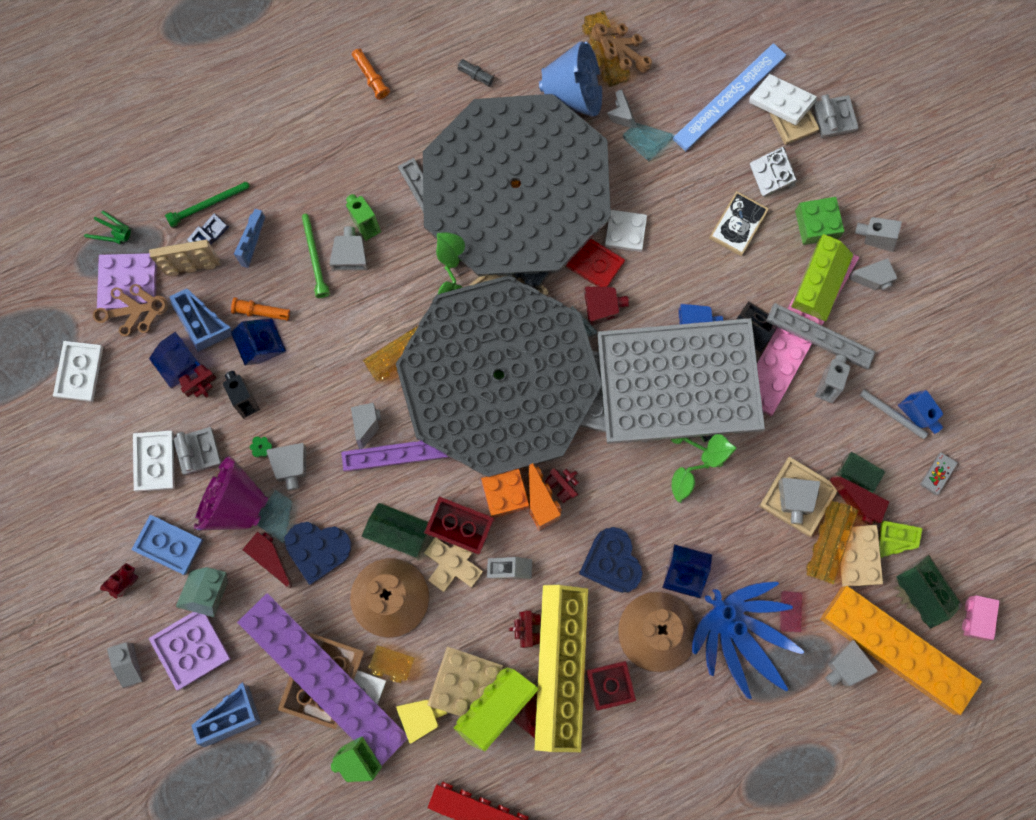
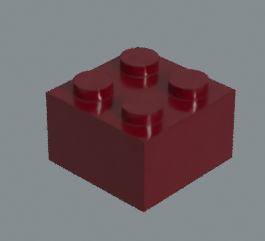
M626 661L586 671L595 711L636 701Z

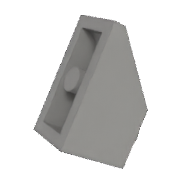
M887 258L853 271L849 278L873 290L880 288L886 290L893 286L897 276Z
M374 403L351 407L359 449H363L379 429L378 421H381V414L379 409H375Z
M520 557L488 558L487 578L520 580L531 579L532 559Z
M126 642L107 648L112 670L122 688L143 682L133 643Z

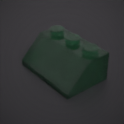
M378 503L370 515L361 537L418 560L428 537V534L424 533L428 521Z
M930 555L923 557L896 576L899 586L905 590L911 604L916 607L922 621L930 629L950 620L963 606Z

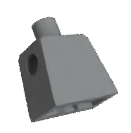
M872 217L869 225L858 223L855 234L866 236L864 242L866 245L893 252L902 222Z
M344 227V236H335L330 258L332 271L368 270L362 236H355L354 227Z
M836 355L835 359L831 360L824 370L815 397L833 403L840 395L850 370V366L846 364V357Z
M304 443L266 450L276 479L279 482L286 481L288 491L299 489L298 478L306 477V446Z
M782 478L779 480L782 512L791 513V524L801 525L803 524V514L813 513L820 481Z
M849 640L828 662L833 672L827 675L825 679L832 687L840 681L844 686H852L876 673L877 669L856 642Z

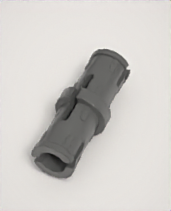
M464 59L460 61L458 70L488 87L492 84L493 75L486 73L478 65L474 66Z

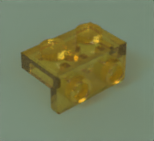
M377 645L368 668L372 669L371 674L383 677V674L391 676L390 680L402 683V680H408L415 658Z

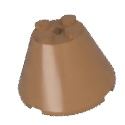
M395 558L377 560L366 566L353 583L350 595L352 612L358 623L374 635L386 638L405 635L419 625L428 609L429 590L427 583L419 570L406 561ZM389 592L392 595H390L389 600L386 601L384 596L386 593Z
M650 592L634 599L623 611L618 626L619 642L628 659L638 667L652 672H665L679 667L690 657L697 625L691 610L679 598L668 593ZM658 626L663 629V634L661 635L658 634Z

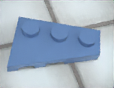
M254 209L234 252L235 257L243 267L249 268L265 220L262 210Z

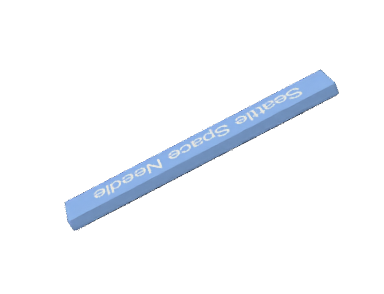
M773 43L673 137V140L686 152L785 59L786 54Z

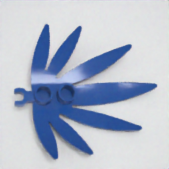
M762 582L745 586L728 595L723 601L721 592L713 589L715 598L712 600L710 596L706 595L705 600L712 604L714 608L702 618L694 633L692 642L693 654L698 653L707 637L706 661L711 676H714L718 634H720L722 651L727 666L735 682L748 699H752L731 639L744 658L761 675L784 691H788V688L763 649L749 634L747 628L771 644L799 654L804 653L799 646L777 630L743 614L744 611L768 613L793 609L791 605L774 601L752 600L744 602V600L757 597L771 590L779 584L778 582Z

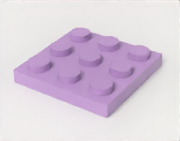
M150 253L99 255L97 308L113 310L129 307L121 300L111 296L113 288H121L124 294L139 304H146L148 302L140 296L130 293V287L133 284L141 285L145 292L153 297L156 296L157 265L151 259ZM137 286L133 288L134 293L137 294L139 292ZM115 290L114 292L116 297L120 296L119 290Z
M196 612L190 613L148 638L177 691L231 660L208 616Z

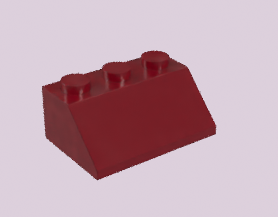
M439 496L424 533L480 555L495 519Z

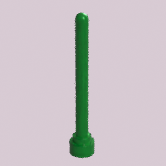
M243 182L181 212H169L165 214V217L170 227L173 228L178 226V223L181 222L180 220L248 189L250 184Z

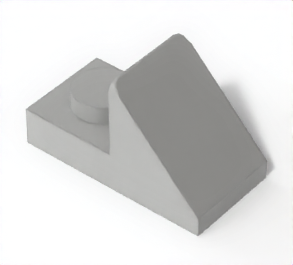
M622 89L615 92L617 108L607 113L613 123L633 129L637 128L628 100Z

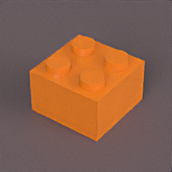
M519 469L481 478L491 517L496 518L529 509Z

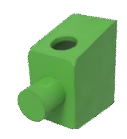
M349 195L346 198V207L364 240L367 241L381 233L376 216L363 196Z
M363 736L342 746L333 757L331 763V770L334 773L340 772L347 782L372 781L382 768Z

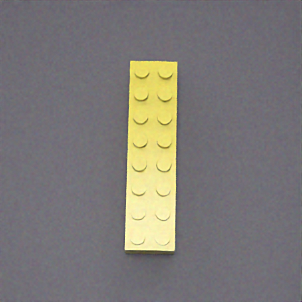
M543 585L535 750L581 752L588 604L587 588Z

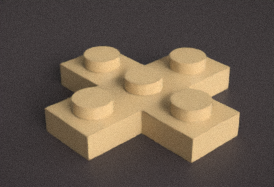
M434 538L424 552L425 555L439 564L428 581L443 592L446 591L455 577L472 588L483 571L468 561L473 552L455 545L450 548L438 538Z

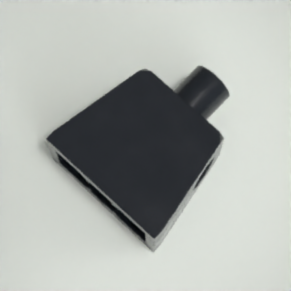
M235 371L227 372L225 374L226 381L223 382V386L233 407L244 419L259 411L260 408L241 375H237Z

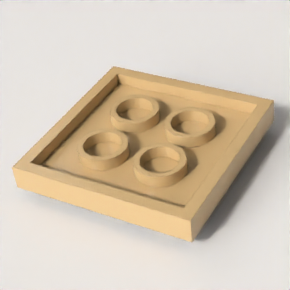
M208 240L149 250L151 259L168 276H175L185 271L192 273L202 268L214 269L216 266L221 265L220 258Z
M788 457L759 507L811 537L837 490L829 480ZM782 478L820 481L814 511L811 514H803V524L801 525L791 524V513L782 512L779 480Z
M447 647L427 705L458 716L466 714L470 709V705L482 696L484 689L496 680L497 674L502 670L503 665Z

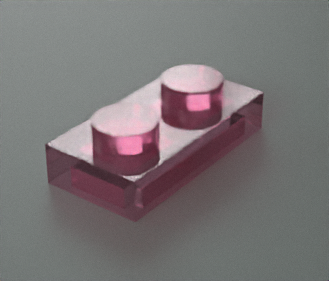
M782 591L781 603L791 605L793 609L780 611V631L801 633L802 593Z

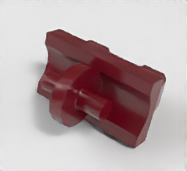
M203 364L194 369L198 375L194 380L188 374L179 378L182 386L180 388L187 397L194 394L196 398L202 394L206 398L209 397L207 391L213 388L210 382L217 379L214 373Z
M553 468L550 471L551 475L548 476L545 483L549 485L550 489H553L559 483L564 489L557 494V497L563 503L579 495L569 484L570 481L574 486L579 484L575 478L578 475L576 470L570 473L566 468L562 472L567 477L566 479L557 469Z
M125 563L101 585L100 590L109 592L110 596L117 599L126 593V590L138 580L139 576L134 574L135 568Z
M531 610L519 612V619H514V627L509 628V632H515V640L520 639V648H528L540 644V633H532V625H540L541 617L540 614L532 613Z

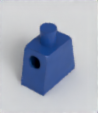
M680 304L678 309L680 324L723 321V316H712V310L709 306Z
M927 390L911 393L898 404L899 408L918 427H929L934 434L943 428L942 424L938 421L943 416V412Z

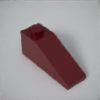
M831 477L830 482L853 513L862 518V522L868 525L882 523L889 501L842 477Z
M257 531L242 550L286 587L291 588L293 585L276 545L272 543L274 539L266 532L262 535Z

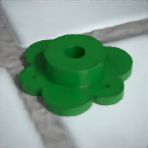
M254 437L252 440L253 444L249 446L250 450H252V455L256 458L261 455L266 457L268 455L266 450L272 449V444L268 442L266 437Z

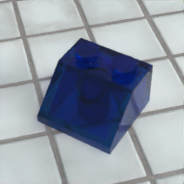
M272 318L242 321L231 331L245 366L260 364L286 352Z
M176 332L162 340L149 357V360L171 389L180 383L179 378L186 374L190 376L195 372L194 369L201 365Z
M674 544L662 588L701 598L711 570L712 554Z

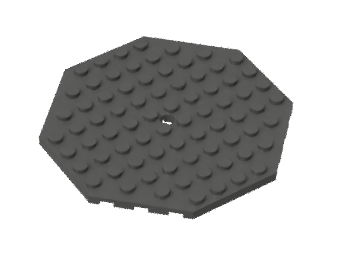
M553 94L474 99L423 151L424 228L436 239L437 233L444 232L460 236L465 242V249L462 254L458 255V259L478 277L486 275H513L515 273L560 272L611 218L607 139ZM517 180L521 182L520 187H511L512 181Z
M510 275L436 295L428 311H426L414 335H412L407 343L404 352L396 362L397 372L416 439L486 477L529 467L532 463L536 465L563 457L602 387V381L580 312L564 306L563 303L547 297L535 288L517 281L516 278ZM496 371H502L505 375L504 378L501 380L495 379L493 374Z

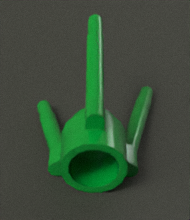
M101 211L104 216L117 225H112L98 217L93 219L111 228V235L114 238L90 234L84 235L86 238L121 244V242L128 241L131 229L110 214Z

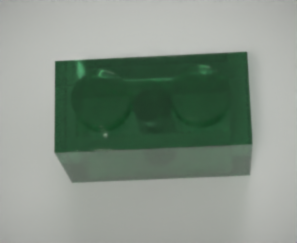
M851 451L844 458L836 475L870 492H874L886 471Z

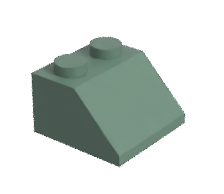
M208 567L190 571L176 608L215 617L228 584L226 572Z

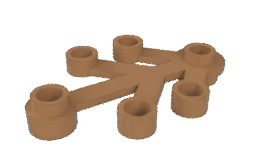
M600 23L593 26L592 37L602 43L607 59L613 60L617 55L620 67L623 70H628L632 66V61L625 57V53L636 61V68L640 72L645 73L651 68L652 60L650 57H641L627 47L629 45L637 47L642 43L643 39L639 34H634L631 38L613 37L612 35L616 34L624 36L628 32V27L623 23H620L617 27L610 28Z
M133 284L130 287V293L140 296L148 302L146 304H139L124 294L121 288H113L111 296L121 300L129 307L113 310L97 308L93 312V319L98 323H105L109 318L131 314L125 324L119 328L120 335L129 336L132 332L131 328L141 313L149 311L145 320L138 324V330L141 333H146L150 330V324L156 315L167 311L168 301L163 296H151L139 284ZM135 286L139 288V292L137 294L133 291V288ZM115 290H119V291H120V296H119V297H116V296H115V294H114ZM158 301L162 303L160 309L156 307ZM101 312H104L106 315L104 319L100 318ZM143 323L147 325L145 331L141 329ZM124 327L128 328L127 334H124L122 332V329Z

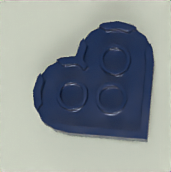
M301 522L294 525L284 538L290 557L310 586L343 564L349 558L352 542L349 536L337 527H328L320 530L310 522Z
M611 527L600 531L596 536L579 575L615 592L628 593L638 586L643 573L638 560L631 555L633 547L628 534L620 528Z

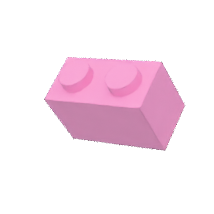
M976 595L970 596L965 603L967 614L962 624L964 636L986 641L994 640L999 600Z

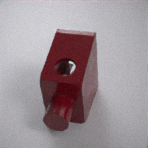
M587 286L584 289L589 326L616 319L619 316V308L629 307L628 296L617 297L616 288Z

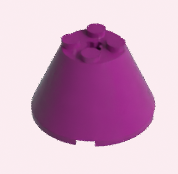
M228 456L219 465L218 468L221 470L218 476L212 477L204 492L195 518L199 519L198 524L194 523V529L199 531L247 530L252 525L257 526L261 518L259 512L261 508L265 507L268 497L264 495L235 459Z

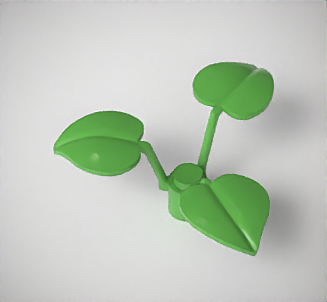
M437 233V259L445 265L444 269L447 270L452 279V283L446 281L441 285L438 294L463 288L461 285L456 284V279L450 268H455L459 264L458 255L463 253L465 242L460 236L453 233Z
M721 434L714 435L710 439L707 448L689 440L687 437L671 439L675 444H680L684 440L704 451L701 456L704 465L689 467L687 470L684 467H680L673 475L672 492L679 503L687 498L694 489L695 478L690 473L691 471L702 468L709 469L710 466L721 467L737 449L725 436Z

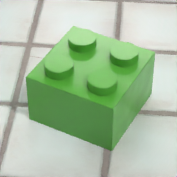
M836 197L801 202L795 210L803 245L817 243L823 234L839 239L845 232Z

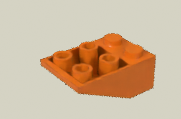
M532 463L529 465L530 515L540 531L559 521L562 509L557 501L553 502L551 498L553 493L548 484L544 485L542 481L543 474L538 466L534 467Z

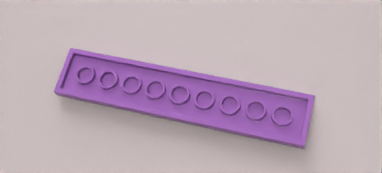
M268 593L237 622L353 740L363 736L381 766L408 739L406 733Z

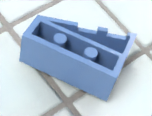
M188 289L169 296L171 304L197 352L232 336L231 328L221 321L214 312L212 313Z
M242 682L229 696L224 697L222 702L216 707L211 708L191 725L197 745L205 748L261 724L248 685Z

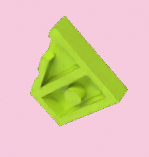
M882 521L878 538L880 558L901 553L905 550L919 548L922 528Z

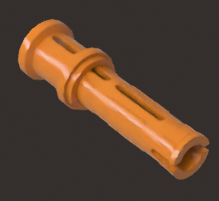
M361 48L354 50L351 55L365 75L367 85L375 92L376 99L380 100L388 96L390 89L383 83L382 76L375 72Z
M234 297L232 300L231 314H247V317L258 315L289 321L290 309L255 304L253 300L243 301L238 300L237 297Z

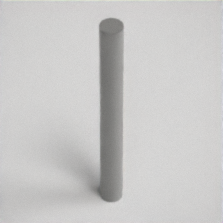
M865 389L860 393L861 397L922 439H925L928 435L926 431Z

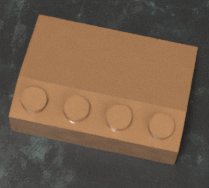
M306 631L354 680L364 651ZM289 676L278 705V710L336 729L338 724Z

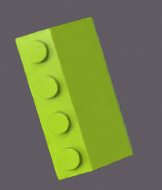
M825 234L818 240L792 302V308L825 322L827 321L853 258V253L841 241Z
M506 667L497 674L496 680L484 689L482 696L470 705L468 712L459 717L453 729L469 745L485 752L538 691V688L516 670Z

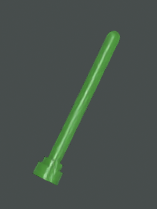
M303 214L302 221L316 279L315 297L325 298L330 295L329 286L323 281L309 215Z

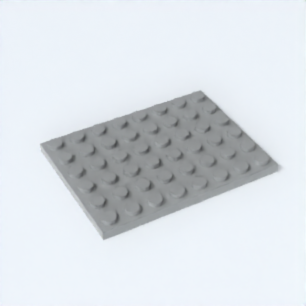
M751 318L597 332L607 444L765 430Z

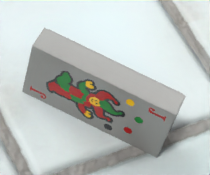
M939 453L919 485L934 495H938L957 462L945 454Z

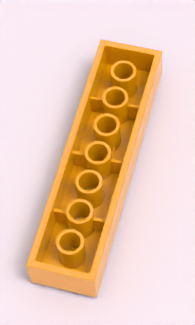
M848 586L840 588L820 618L821 621L846 639L854 640L860 649L953 715H961L982 683L977 677Z

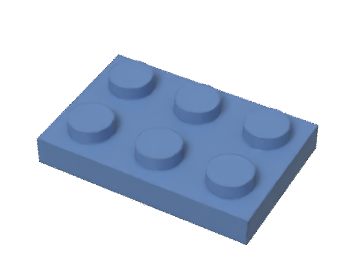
M150 515L131 550L186 575L204 540Z

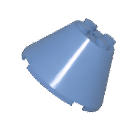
M580 41L547 67L542 68V80L539 81V88L544 94L556 96L572 111L592 117L597 116L601 110L602 85L598 86L597 75H600V69L591 45L588 42Z

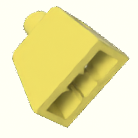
M429 699L396 707L410 744L439 727L437 718L446 715L447 712L428 706Z

